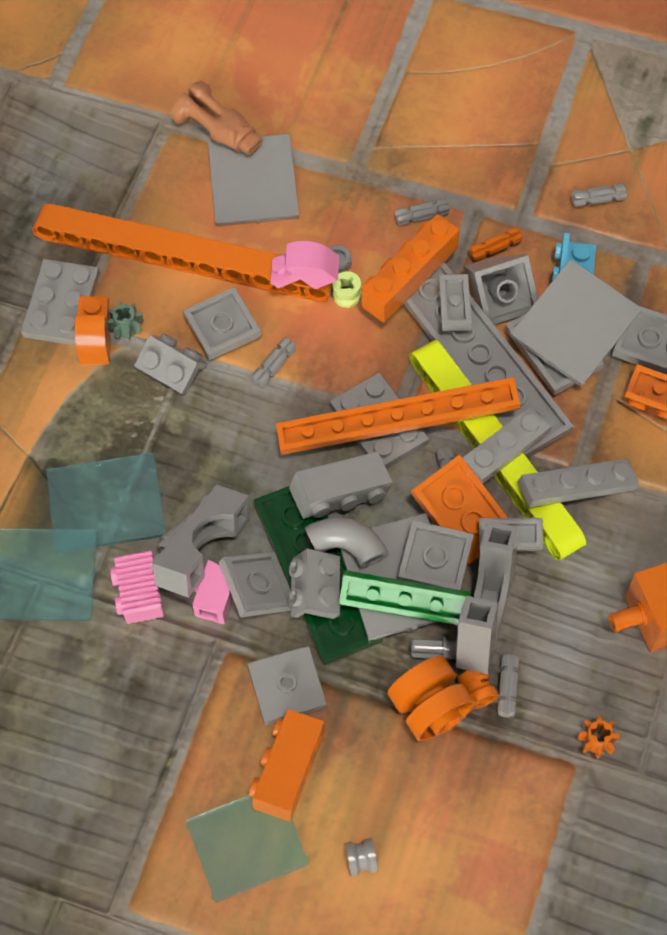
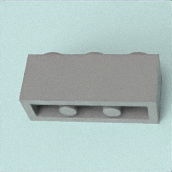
M374 452L297 471L289 489L303 519L311 516L320 518L334 510L342 509L345 511L361 503L381 501L385 498L392 484V479L379 453Z

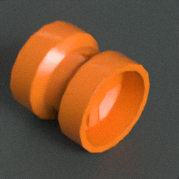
M467 670L457 677L458 683L465 686L475 701L473 709L487 706L499 698L496 687L492 686L488 681L490 678L489 671L487 675Z

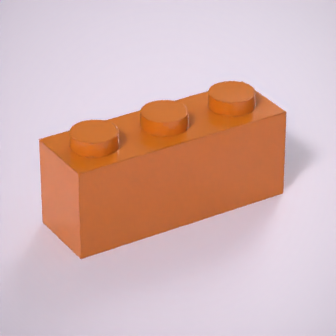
M287 709L284 719H277L272 737L276 738L272 748H266L261 761V766L264 767L260 778H254L249 791L254 810L291 822L323 738L325 721Z

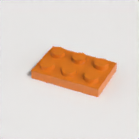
M460 454L410 491L434 525L474 534L467 566L480 557L479 518H508Z

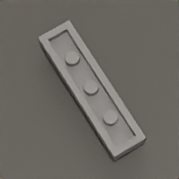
M628 459L521 475L518 480L520 489L529 507L633 491L640 484Z

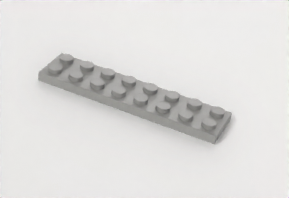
M444 262L404 303V306L431 341L437 340L440 342L472 385L514 377L520 400V409L494 414L504 427L530 406L551 426L549 434L524 452V455L529 458L572 432L574 425L471 295V330L442 331L438 280L439 275L453 274Z

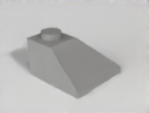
M527 254L491 257L464 266L465 274H468L470 295L494 325L526 314L538 300L529 255Z

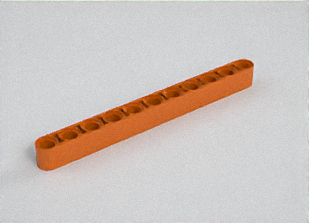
M43 204L32 228L33 233L45 241L311 301L326 302L332 290L333 283L314 289L301 279L280 288L271 284L272 258L280 256V254L60 205Z

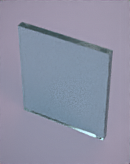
M249 795L185 820L186 828L192 837L212 892L211 897L215 900V903L309 865V858L305 855L292 820L289 822L254 810L252 797Z

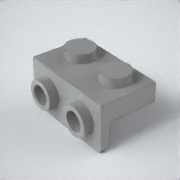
M164 333L161 336L149 335L134 366L177 392L187 394L199 368L205 369L207 363L200 359L201 354L188 347L185 350L176 345L178 341Z
M312 549L304 550L292 559L289 566L291 591L288 602L291 606V617L299 618L307 613L334 619L340 615V556Z

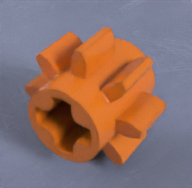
M598 715L593 723L585 719L582 726L587 732H579L577 736L578 740L585 743L582 752H593L597 759L600 758L605 750L612 755L615 747L611 742H617L620 738V734L613 733L612 727L615 722L611 721L608 723L603 721L601 715ZM595 732L600 733V738L604 739L603 742L598 741L597 736L594 735Z

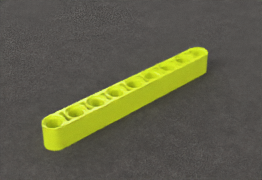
M433 340L409 354L413 368L431 393L472 385L437 340ZM494 414L454 422L473 449L503 427ZM523 453L496 473L494 478L524 518H542L543 544L552 556L560 561L586 545L585 536L561 502L535 507L528 506L518 480L521 475L537 473V471Z

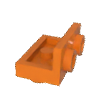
M637 364L627 391L624 394V398L629 400L628 406L645 411L647 406L658 410L656 416L667 420V375Z

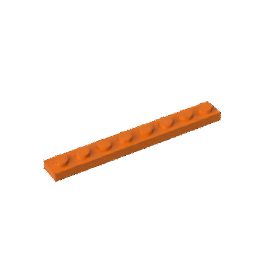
M511 377L276 423L280 451L282 455L518 410L520 409V400L515 379Z

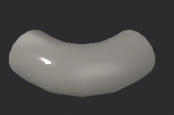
M331 517L305 527L316 551L325 552L334 548H343L353 554L361 568L372 566L388 555L385 545L375 532L355 519Z

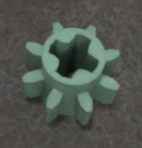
M121 302L114 310L109 309L111 319L108 320V329L114 330L115 338L121 336L130 340L136 332H142L139 323L144 321L142 312L136 311L135 304L130 306Z

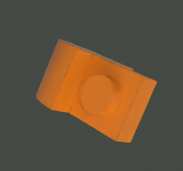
M79 296L78 314L75 315V342L80 364H110L111 336L108 329L110 303L108 296Z

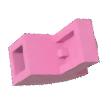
M296 241L288 243L286 253L272 258L271 284L280 288L301 279L314 289H318L338 281L339 255L328 247L316 242Z
M208 560L204 570L205 577L194 590V592H197L192 604L195 617L225 624L232 604V595L220 566Z

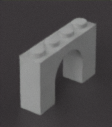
M487 521L480 546L479 571L474 597H465L458 621L456 668L488 675L515 574L519 527Z

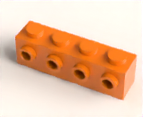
M436 214L430 221H425L420 226L418 233L411 240L407 239L400 247L399 252L393 258H388L374 277L370 276L364 282L361 288L362 308L385 323L458 249L460 229L439 214Z

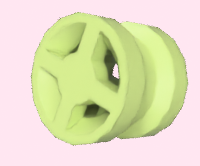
M340 272L338 274V281L332 284L334 302L344 308L354 307L361 299V280L353 272Z

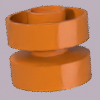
M442 655L427 659L407 671L391 685L387 692L399 713L411 712L406 719V724L419 742L432 739L450 730L466 717L475 706V701L463 684L451 686L457 675Z

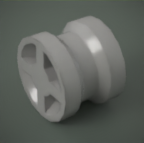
M372 838L365 839L361 844L345 843L351 877L357 876L360 871L378 872Z

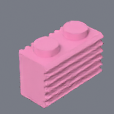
M152 550L114 557L116 567L110 568L113 586L119 585L120 596H115L117 614H123L127 624L162 618L164 615L159 587L155 586L154 571L152 570L154 560Z

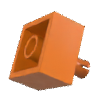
M667 563L634 573L625 595L629 608L614 613L611 612L608 615L611 628L615 633L638 625L649 652L667 647Z

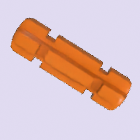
M515 227L505 231V233H500L469 247L468 251L473 261H479L485 258L486 255L490 256L508 248L510 245L521 242L523 238L520 230Z

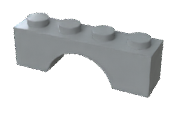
M216 485L208 495H205L195 512L188 515L182 528L172 535L169 544L161 553L155 556L152 563L155 586L189 598L205 577L203 554L198 549L210 540L220 537L237 536L250 519L249 495Z

